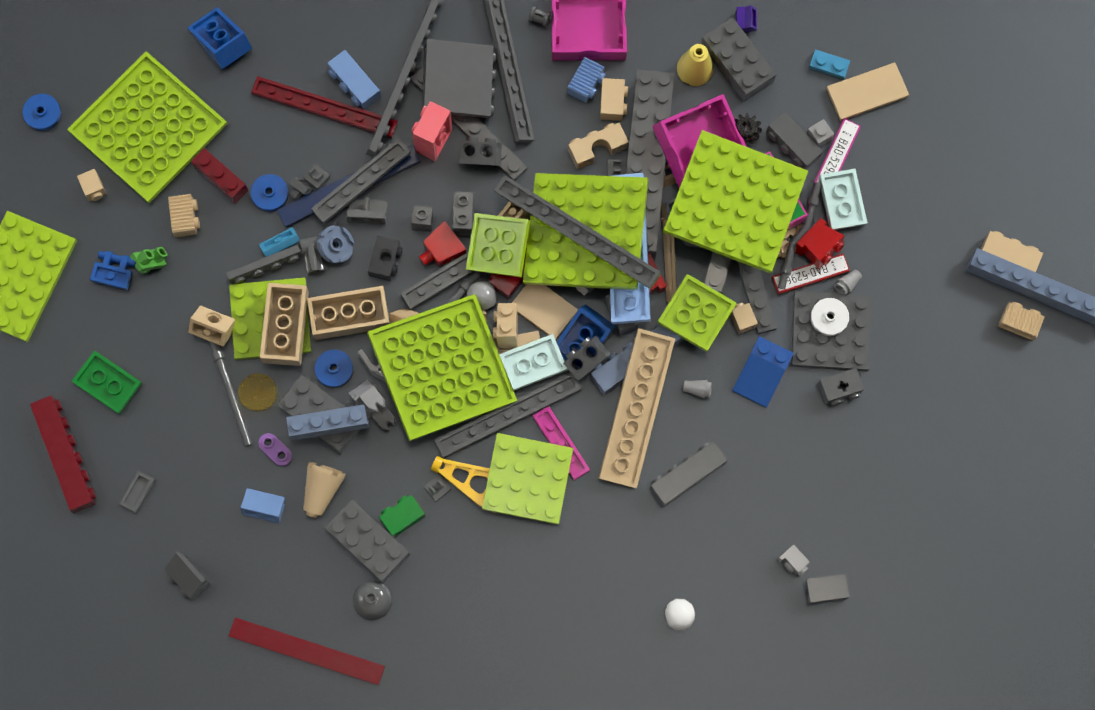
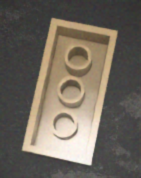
M268 283L260 350L262 363L301 366L308 305L307 298L309 296L307 286Z
M383 286L307 298L312 334L315 340L368 332L390 324Z

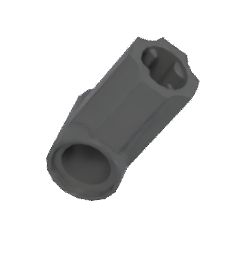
M319 235L300 239L308 275L324 272L322 257L317 249Z

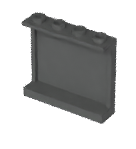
M427 39L424 45L422 109L424 106H428L431 101L450 110L451 115L485 118V122H488L494 114V105H491V99H494L495 95L492 81L495 80L493 64L496 61V53L493 52V46Z

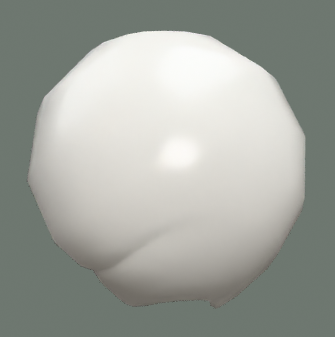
M674 599L669 602L665 609L667 624L676 631H684L690 628L695 619V611L692 604L685 599Z

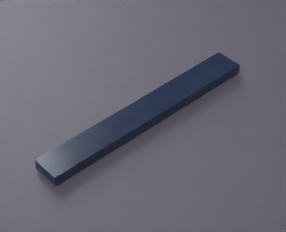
M413 145L407 147L411 154L373 185L420 163L421 160ZM354 173L278 209L277 211L285 227L287 228L314 215L311 208Z

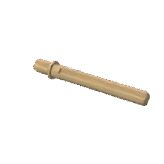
M662 203V218L660 221L663 224L664 230L668 216L665 203ZM663 233L665 282L667 285L666 301L669 303L677 291L675 239L673 236Z

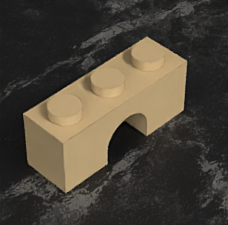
M611 123L601 131L597 132L595 130L588 133L587 137L573 139L568 144V152L578 170L594 163L595 156L592 149L595 146H605L610 154L613 155L627 149L629 141L620 123L615 125Z

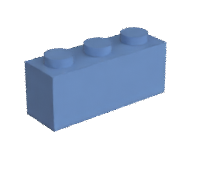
M346 50L328 62L329 75L334 80L337 78L341 89L345 93L349 92L352 96V102L357 107L360 105L364 110L381 97L380 90Z

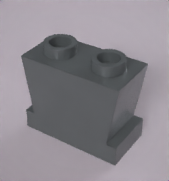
M454 192L453 231L457 237H471L474 208L473 192Z

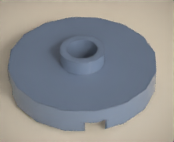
M332 225L323 229L319 234L317 249L326 261L341 263L348 260L353 253L354 240L346 228Z

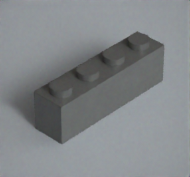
M715 442L703 444L699 448L700 452L695 455L693 453L689 454L683 459L684 463L679 466L677 464L673 465L667 470V475L664 477L659 475L651 481L653 484L650 489L663 507L727 463V458Z

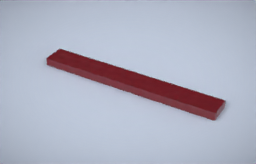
M257 76L251 94L373 134L382 115ZM389 119L387 125L390 126L386 138H393L398 120L393 119L392 121Z
M236 617L228 635L231 638L376 685L380 684L385 669L384 665Z

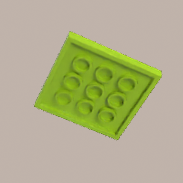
M305 277L229 285L231 317L235 319L232 330L235 360L260 358L268 283L307 286ZM308 305L302 354L312 353Z
M497 433L482 510L559 525L573 448Z

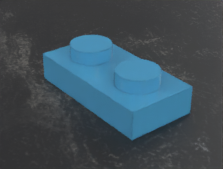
M815 49L809 69L844 80L850 60Z
M293 227L260 243L259 246L265 257L285 248L294 246L300 239Z

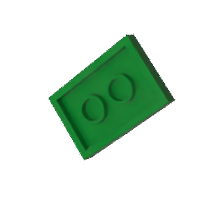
M95 350L71 381L119 415L142 385L141 381Z

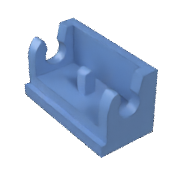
M247 488L241 505L242 515L280 524L285 507V497Z

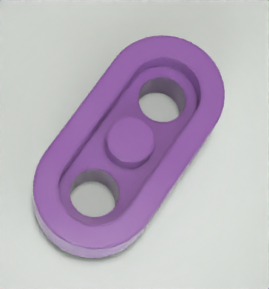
M266 433L260 437L258 442L260 449L276 465L285 467L291 463V451L275 435ZM271 440L272 443L271 445L266 446L265 441ZM280 453H285V458L279 459L278 456Z

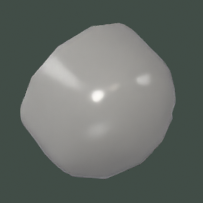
M486 281L475 282L467 290V296L475 294L480 307L484 310L491 308L497 302L495 288Z

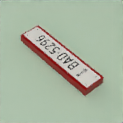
M844 254L833 256L831 261L820 269L813 263L793 269L791 275L788 276L785 289L778 288L781 273L772 276V280L777 294L780 295L848 273L850 269Z

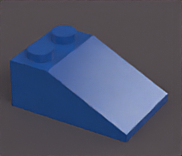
M218 7L187 27L212 60L222 69L252 49L245 33Z
M587 304L580 307L556 342L564 362L568 360L566 355L574 349L576 351L581 349L580 344L588 337L592 339L596 336L604 345L617 326ZM589 347V352L592 355H596V349ZM575 359V364L579 367H582V361L580 359Z
M759 336L732 391L767 408L794 353Z

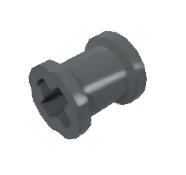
M533 6L528 21H534L543 24V27H547L551 12H545Z

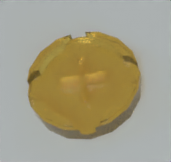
M250 374L240 383L238 390L239 399L249 410L255 412L265 411L276 401L277 387L274 381L266 374Z

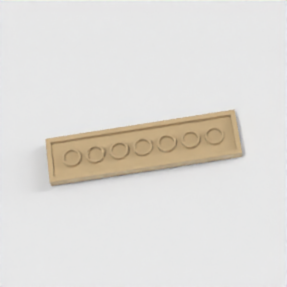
M637 329L599 479L637 488L675 338Z

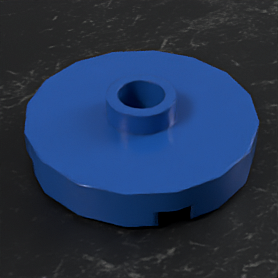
M37 94L26 101L22 114L25 122L30 127L38 131H45L53 128L60 120L61 109L54 97L48 94ZM44 109L43 113H38V111Z
M266 174L254 181L250 194L257 208L272 212L285 205L288 200L289 191L281 177ZM267 190H272L271 194H266Z
M328 350L317 358L315 374L324 386L339 388L351 379L353 364L345 352ZM332 365L337 366L335 371L330 370Z

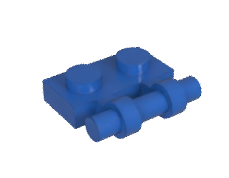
M99 251L98 258L104 260L103 263L95 262L90 281L128 291L133 272L126 269L128 266L135 267L136 262L127 255L119 256L111 251ZM111 262L120 263L119 268L110 266Z

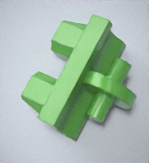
M157 247L153 250L145 249L130 255L131 259L136 262L135 268L141 273H148L152 269L163 268L167 265L164 259L168 255L163 247Z

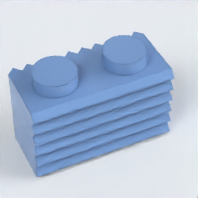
M584 57L567 87V94L587 103L589 98L593 99L597 92V89H595L598 83L601 84L602 79L605 78L604 66Z

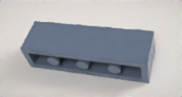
M365 404L286 417L291 441L369 428Z

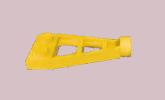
M437 456L431 470L442 475L474 503L482 507L485 491L482 494L477 493L470 487V481L474 476H482L488 479L490 468L446 460ZM442 464H445L444 469H440ZM456 468L469 472L464 483L453 478L452 474Z

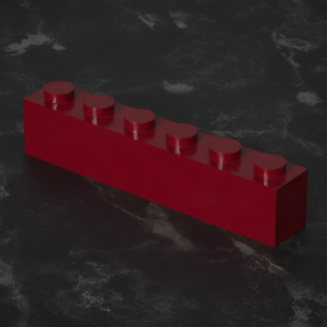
M51 395L31 403V410L69 510L76 513L96 505L94 500L97 498L93 487L90 488L87 481L90 478L86 469L83 470L80 464L83 463L80 453L75 451L76 441L72 434L69 435L67 430L70 426L67 418L62 417L61 410H63L60 400H56Z

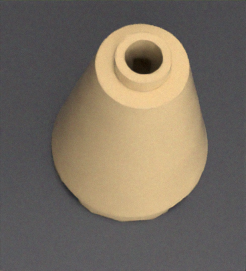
M309 462L303 510L307 511L306 515L317 518L318 515L322 516L346 474L325 465H320L319 467L316 465L317 463Z

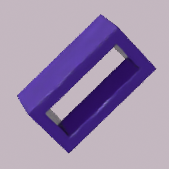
M752 5L736 8V22L744 33L757 31V8Z

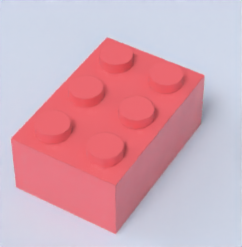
M430 101L428 106L423 107L420 114L422 117L419 123L415 122L411 132H413L412 138L414 139L413 145L415 146L416 153L436 161L452 132V120L450 110Z

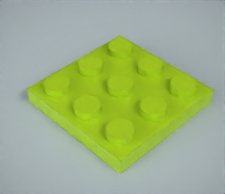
M475 213L466 270L522 277L530 220Z
M687 274L657 323L708 352L737 303Z

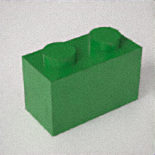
M407 495L403 496L397 501V505L392 508L389 506L381 511L382 515L379 518L393 538L426 517L412 495L409 497Z

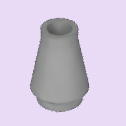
M853 270L851 273L838 279L834 285L836 291L844 296L850 294L862 278V275L858 270Z
M685 380L683 392H688L704 399L705 397L710 398L712 382H708V380Z

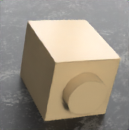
M95 169L77 176L83 192L89 201L100 200L103 195H106V191Z
M750 303L736 304L730 316L738 335L755 329L758 323Z

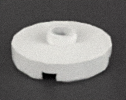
M835 298L820 300L814 305L811 312L813 328L825 336L840 334L849 322L847 307ZM827 314H832L834 318L829 319Z

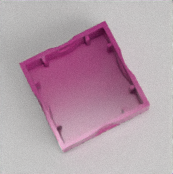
M551 0L552 61H582L584 57L590 60H626V0Z
M724 94L652 126L679 188L702 130L747 147L736 128L733 114Z

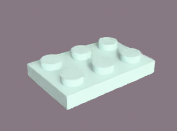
M856 169L819 175L818 179L821 184L829 228L838 230L867 224Z
M553 334L499 354L513 391L567 371Z

